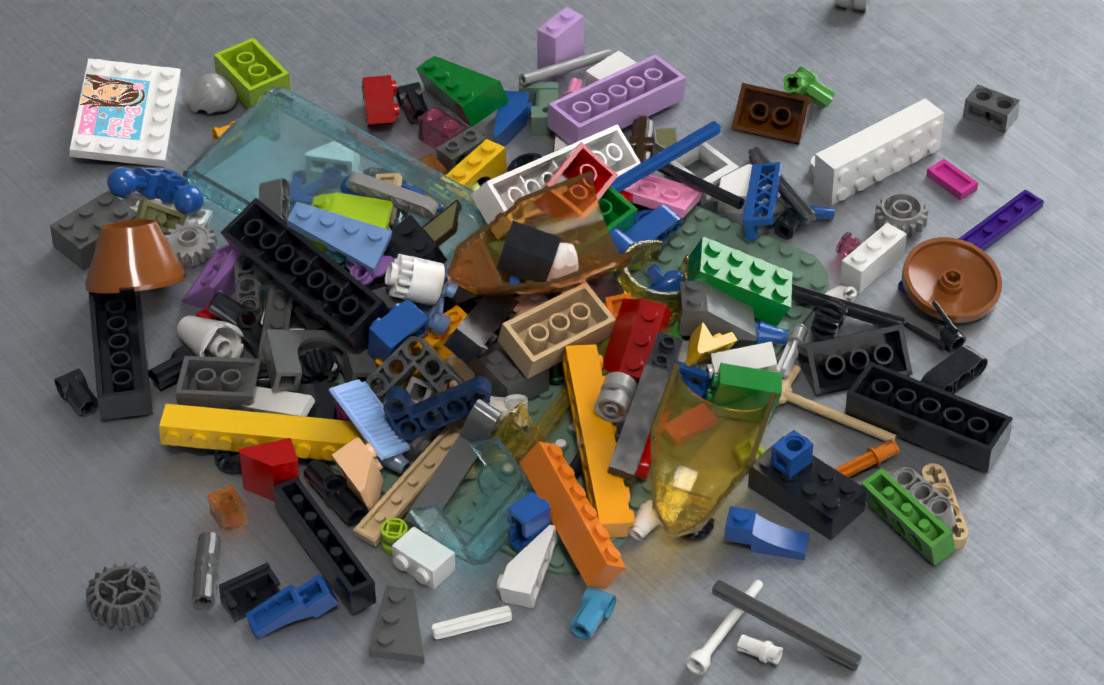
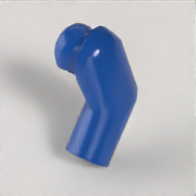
M809 205L814 210L816 219L833 220L835 215L834 208Z

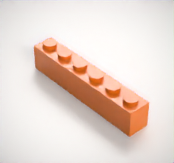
M538 441L519 463L537 496L549 503L551 507V521L555 525L560 538L586 585L606 589L626 568L621 559V554L614 547L609 538L608 531L598 519L597 511L589 503L586 492L579 485L574 476L573 469L566 462L562 449L554 443Z

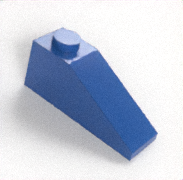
M505 91L509 102L497 111L493 142L506 147L527 125L528 116H531V106H533V102H529V92Z

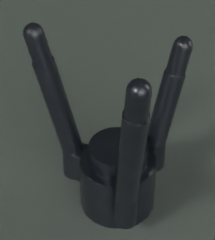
M933 301L932 304L947 325L940 331V340L905 322V327L933 342L942 351L946 348L952 352L957 351L966 341V337L955 327L937 301Z

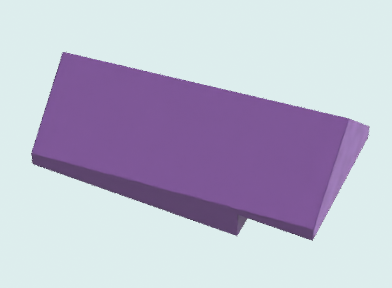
M229 244L217 249L182 301L185 304L205 309L209 301L219 290L231 297L236 292L234 263L240 254L232 249Z

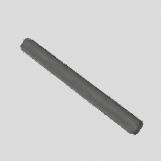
M760 148L749 149V158L754 164L772 163ZM774 171L764 172V174L769 175ZM781 174L778 190L780 195L806 224H809L811 221L814 222L816 220L814 210Z
M717 580L714 584L712 594L853 670H856L862 660L861 654L722 580Z

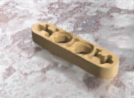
M927 464L923 467L921 476L941 493L947 495V498L951 501L956 518V523L953 527L956 536L953 534L955 549L963 548L967 544L969 532L946 471L939 464ZM933 477L937 478V483L935 484Z

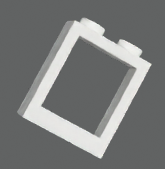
M707 142L670 162V164L691 173L685 167L700 159L716 171L703 180L718 187L720 186L721 177L739 169V166ZM664 174V176H665L666 178H668L669 180H672V181H675V182H679V181H677V180H675V179H673V178H671V177H669V176H667V175ZM702 193V198L698 203L704 205L714 198Z

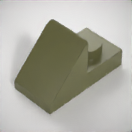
M140 199L134 219H155L164 235H168V229H176L175 224L184 225L187 215L151 201Z

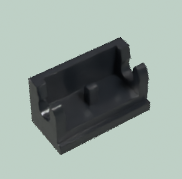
M265 563L219 584L220 601L233 621L237 622L246 618L248 612L280 592L281 590L278 586L281 583L270 568V565Z

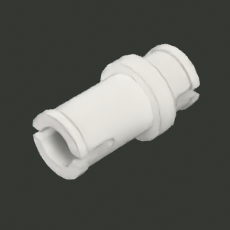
M745 634L740 637L737 644L738 652L757 657L763 663L771 662L777 665L783 654V648L774 646L773 642L768 640L762 642Z

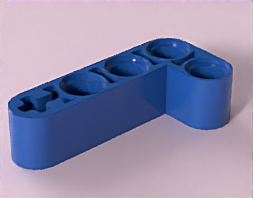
M662 204L625 233L618 228L612 229L603 240L599 259L617 275H622L660 246L662 242L673 236L681 228L683 219L667 205Z

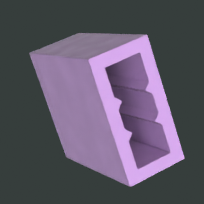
M565 7L537 29L538 69L584 55V15ZM566 73L550 77L549 79L556 82Z

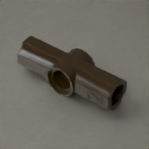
M639 116L633 120L632 136L629 138V144L641 163L650 156H653V121L648 116Z

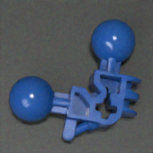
M119 167L115 168L107 179V187L114 196L125 198L131 196L135 191L146 198L158 196L161 197V201L164 203H173L176 210L185 215L196 214L204 203L203 194L200 189L193 185H186V179L169 169L138 167L133 172L129 168Z

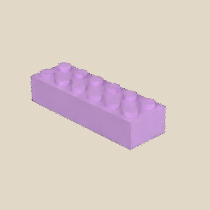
M655 54L549 103L547 127L570 145L617 124L620 129H623L633 124V120L639 116H650L684 100L686 77Z

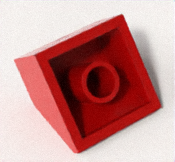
M291 438L238 449L243 488L247 491L275 502L273 486L296 476L300 479L298 459Z

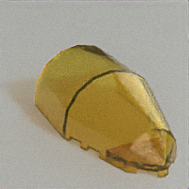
M675 363L650 434L652 513L669 537L676 538L701 531L754 466L777 393L772 392L768 403L755 410H735L721 407L704 400L692 392L682 381L680 364Z

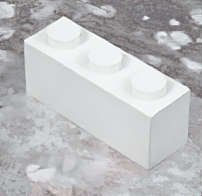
M886 223L842 260L840 283L847 287H854L860 294L905 255L907 233Z

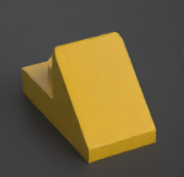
M702 322L691 334L685 363L689 367L711 359L712 353L729 350L735 344L737 338L733 332L724 335L718 333L712 336Z

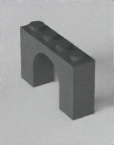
M266 329L262 351L272 391H298L302 376L299 356L305 355L306 351L310 352L315 348L317 350L321 348L333 350L339 367L343 372L345 383L357 379L361 382H366L367 378L377 369L374 358L368 355V342L356 352L331 330Z

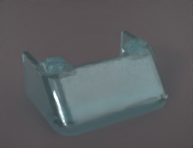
M499 437L474 441L470 444L485 465L477 476V484L484 497L456 528L438 504L416 507L409 511L426 535L455 552L456 557L475 566L487 564L507 542L508 529L512 527L508 523L507 508L531 492L536 494L528 477Z

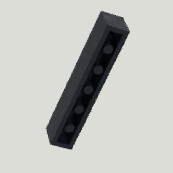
M296 476L273 486L277 511L351 614L376 604L375 581L300 479Z

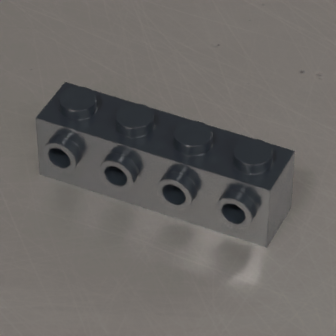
M495 283L454 330L444 346L467 364L474 357L480 359L499 336L502 324L516 316L517 313L514 309L519 301Z

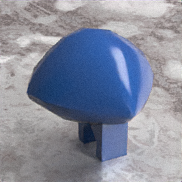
M656 263L653 264L646 273L654 281V284L647 288L645 300L664 305L677 302L680 281L684 282L683 272L670 270L664 274Z

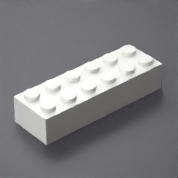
M925 98L820 151L815 155L813 191L832 206L883 180L889 175L918 162L920 159L937 152L941 146L944 112Z

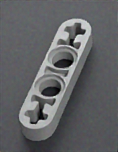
M352 172L346 182V186L354 193L369 198L392 201L393 207L424 218L432 219L439 207L438 203L428 196L360 172Z

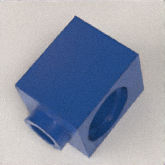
M793 430L771 446L770 464L788 478H791L812 463L813 443L807 437Z

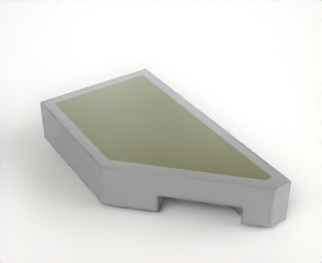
M677 127L653 128L655 150L660 152L678 142Z

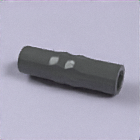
M203 532L198 537L195 570L193 572L192 605L201 610L211 609L215 605L221 537L214 532Z

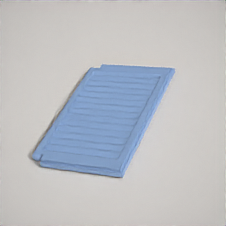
M357 379L329 389V392L367 443L373 447L381 461L410 450L411 442L397 435L383 410V404L365 381L361 382Z

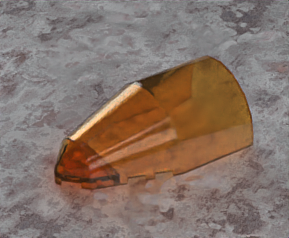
M589 171L518 198L514 205L504 213L500 212L496 215L495 220L485 227L482 226L457 245L449 269H447V275L451 283L476 296L559 293L630 266L631 253L630 251L623 254L618 252L598 204L593 173ZM514 220L562 237L560 243L573 244L578 257V271L547 282L534 283V280L528 281L520 278V284H509L510 274L496 270L512 221Z

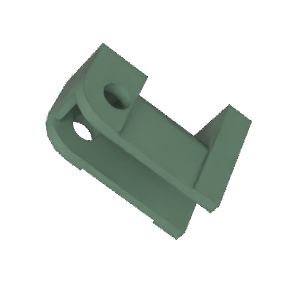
M519 82V92H529V102H533V106H531V136L554 134L555 132L547 127L548 104L558 100V82H534L524 86Z

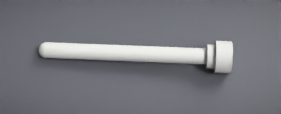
M755 580L745 593L755 598L763 588L762 581ZM734 606L703 648L693 651L688 656L685 664L692 673L703 675L710 666L711 654L744 613L743 610Z

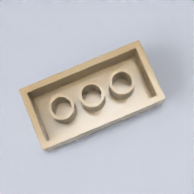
M585 282L503 323L498 342L524 376L529 379L562 362L565 346L593 345L610 337L616 319Z

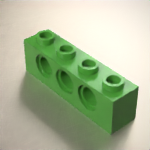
M880 468L861 483L867 489L866 503L934 566L955 551L953 532L883 468Z

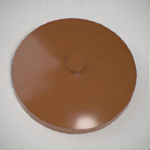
M938 237L919 243L909 252L902 269V283L909 298L922 311L940 320L943 319L933 306V301H937L951 322H972L992 311L997 304L1002 290L1001 274L992 258L979 247L957 238Z

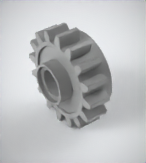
M897 192L881 198L880 204H876L874 221H877L878 228L889 223L913 237L915 236V231L921 233L923 227L927 226L929 211L925 209L926 204L922 203L920 198L909 193Z
M197 220L193 224L185 221L183 226L177 223L175 224L176 229H168V235H165L182 266L200 265L211 258L212 252L217 250L216 233H214L213 228H208L207 223L199 225Z

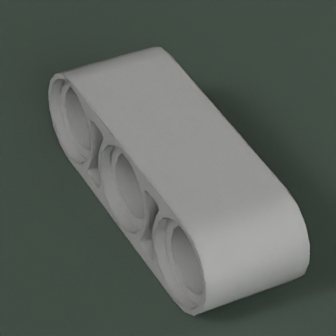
M908 467L896 470L893 478L947 528L952 529L956 523V518L951 501L915 470Z

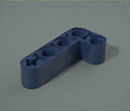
M474 377L416 404L405 388L395 386L386 393L383 410L397 435L404 440L410 441L468 416L479 398L489 404L492 384L485 377ZM393 400H398V401H400L402 404H401V405H395V404H393L391 401H393ZM458 401L461 403V405L456 406L451 404L450 402ZM434 411L438 415L431 416L427 412ZM404 422H411L414 426H407Z

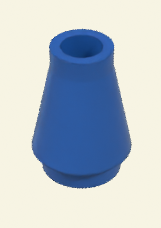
M761 320L755 322L756 341L749 340V342H755V345L767 342L786 344L787 329H781Z

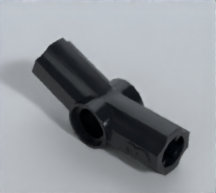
M219 290L211 299L207 310L223 321L236 325L242 331V338L257 357L262 330L258 311L253 307H244ZM241 317L247 319L248 325L243 323Z

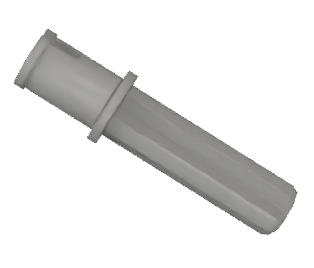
M795 324L777 363V372L782 373L783 378L789 377L799 354L797 345L804 344V339L808 334V329L803 324Z

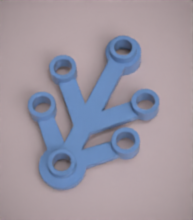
M452 265L449 267L444 266V283L437 303L434 306L420 304L419 309L429 318L428 327L431 328L432 332L440 336L445 333L450 323V317L443 314L444 297L452 298L458 288V284L454 281L459 274V269Z

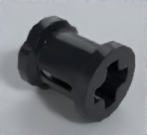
M788 208L784 212L782 220L777 221L774 225L775 233L780 238L789 240L794 236L795 229L803 224V220L792 208Z

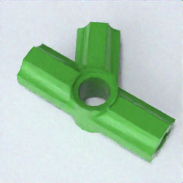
M802 66L795 73H788L783 78L784 89L788 93L810 97L822 109L830 105L835 95L832 89L818 81V75L814 71H808Z

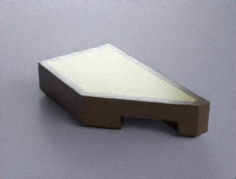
M455 200L422 227L438 247L457 232L458 215L462 207L458 200Z

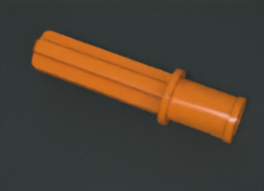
M890 439L875 448L869 447L867 453L834 469L849 478L871 466L879 467L881 462L899 454L898 445L893 439Z

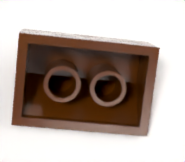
M742 83L731 129L800 144L810 121L814 100L802 95Z

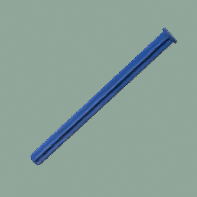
M716 121L708 123L619 175L610 186L618 193L720 134V124H717Z

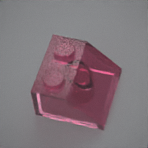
M433 107L418 117L419 140L435 150L470 127L454 114L437 107Z

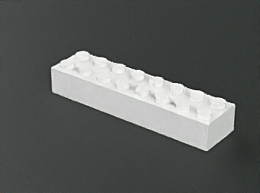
M618 124L491 179L474 191L471 197L495 237L497 238L508 233L513 220L527 224L548 214L532 199L565 157L580 142L585 144L614 170L618 176L640 164L641 162Z

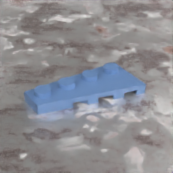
M296 202L287 220L289 228L313 241L318 240L322 242L330 251L334 253L338 251L347 256L348 261L355 265L357 263L366 267V271L373 275L392 238L391 230L300 202Z

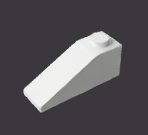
M549 525L507 564L504 574L499 575L497 590L500 591L502 602L534 608L558 541L555 525Z

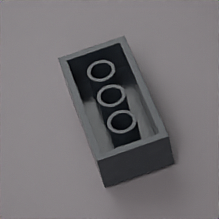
M771 447L749 465L748 487L829 540L834 539L865 511L867 489L814 455L812 456V463L791 478H788L770 464Z

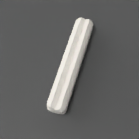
M505 605L433 623L431 625V632L433 638L438 640L509 622L512 620V612L510 607Z

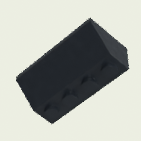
M903 324L890 325L797 345L802 371L814 395L851 388L870 361L904 375L913 374Z

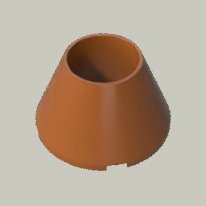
M155 219L124 220L101 226L85 287L88 292L120 293V289L143 291L179 283L186 277V272Z

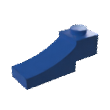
M730 506L725 525V541L750 544L751 552L805 560L809 533L792 530L772 523L757 515V510Z
M318 574L297 589L290 584L248 612L246 616L255 635L261 639L272 631L294 621L311 616L318 618L339 604L330 584L321 574Z

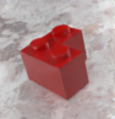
M391 75L363 77L361 85L367 126L395 124L396 118L400 117L399 104H394L393 98L397 94L396 80H392Z

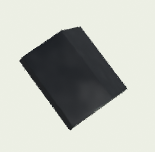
M513 220L496 270L545 286L562 237Z

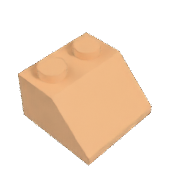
M357 437L333 453L332 457L341 475L346 479L347 485L367 507V512L369 513L380 498L384 481L380 470L383 467L376 458L377 454L369 443L364 445L361 439Z

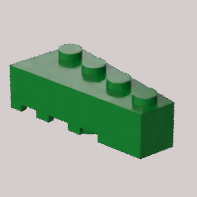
M433 56L416 68L425 89L470 127H473L509 102L499 80L440 57Z

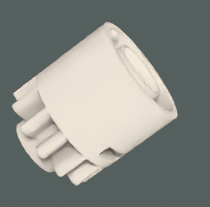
M398 254L397 259H394V263H389L385 274V284L389 285L388 290H390L389 296L434 306L443 288L444 264Z

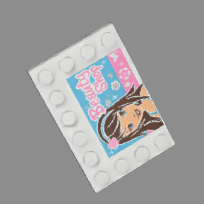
M88 58L69 157L165 167L181 69Z

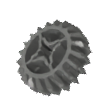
M125 561L123 566H117L114 563L111 569L104 567L103 573H95L94 579L89 580V588L86 589V604L93 619H98L100 625L107 623L110 629L115 625H118L121 630L126 625L133 629L134 624L137 622L143 625L144 618L152 619L153 612L158 611L159 603L161 602L160 583L156 579L154 572H149L146 566L140 568L137 562L132 566H129Z

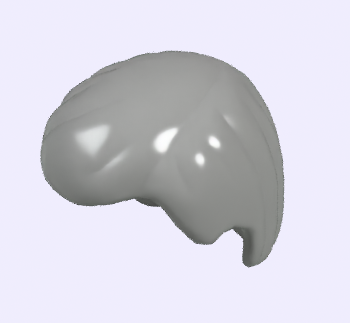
M207 73L199 76L190 85L186 94V103L190 110L196 114L199 110H205L207 114H212L216 111H229L235 106L237 101V93L233 85L224 76L217 73Z

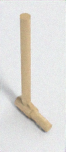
M793 365L789 377L782 379V395L777 406L787 401L887 442L890 439L896 441L897 435L792 393L791 384L801 372L799 366Z

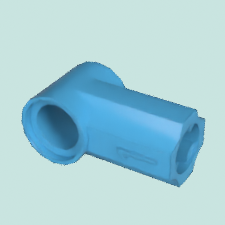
M589 586L582 597L581 607L569 624V630L578 639H591L603 618L608 619L611 616L616 604V596Z

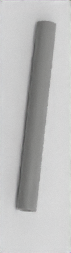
M606 48L519 75V82L524 86L593 65L611 56L612 51Z

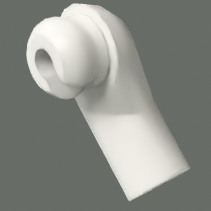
M836 286L824 294L853 302L857 296V291L852 286Z

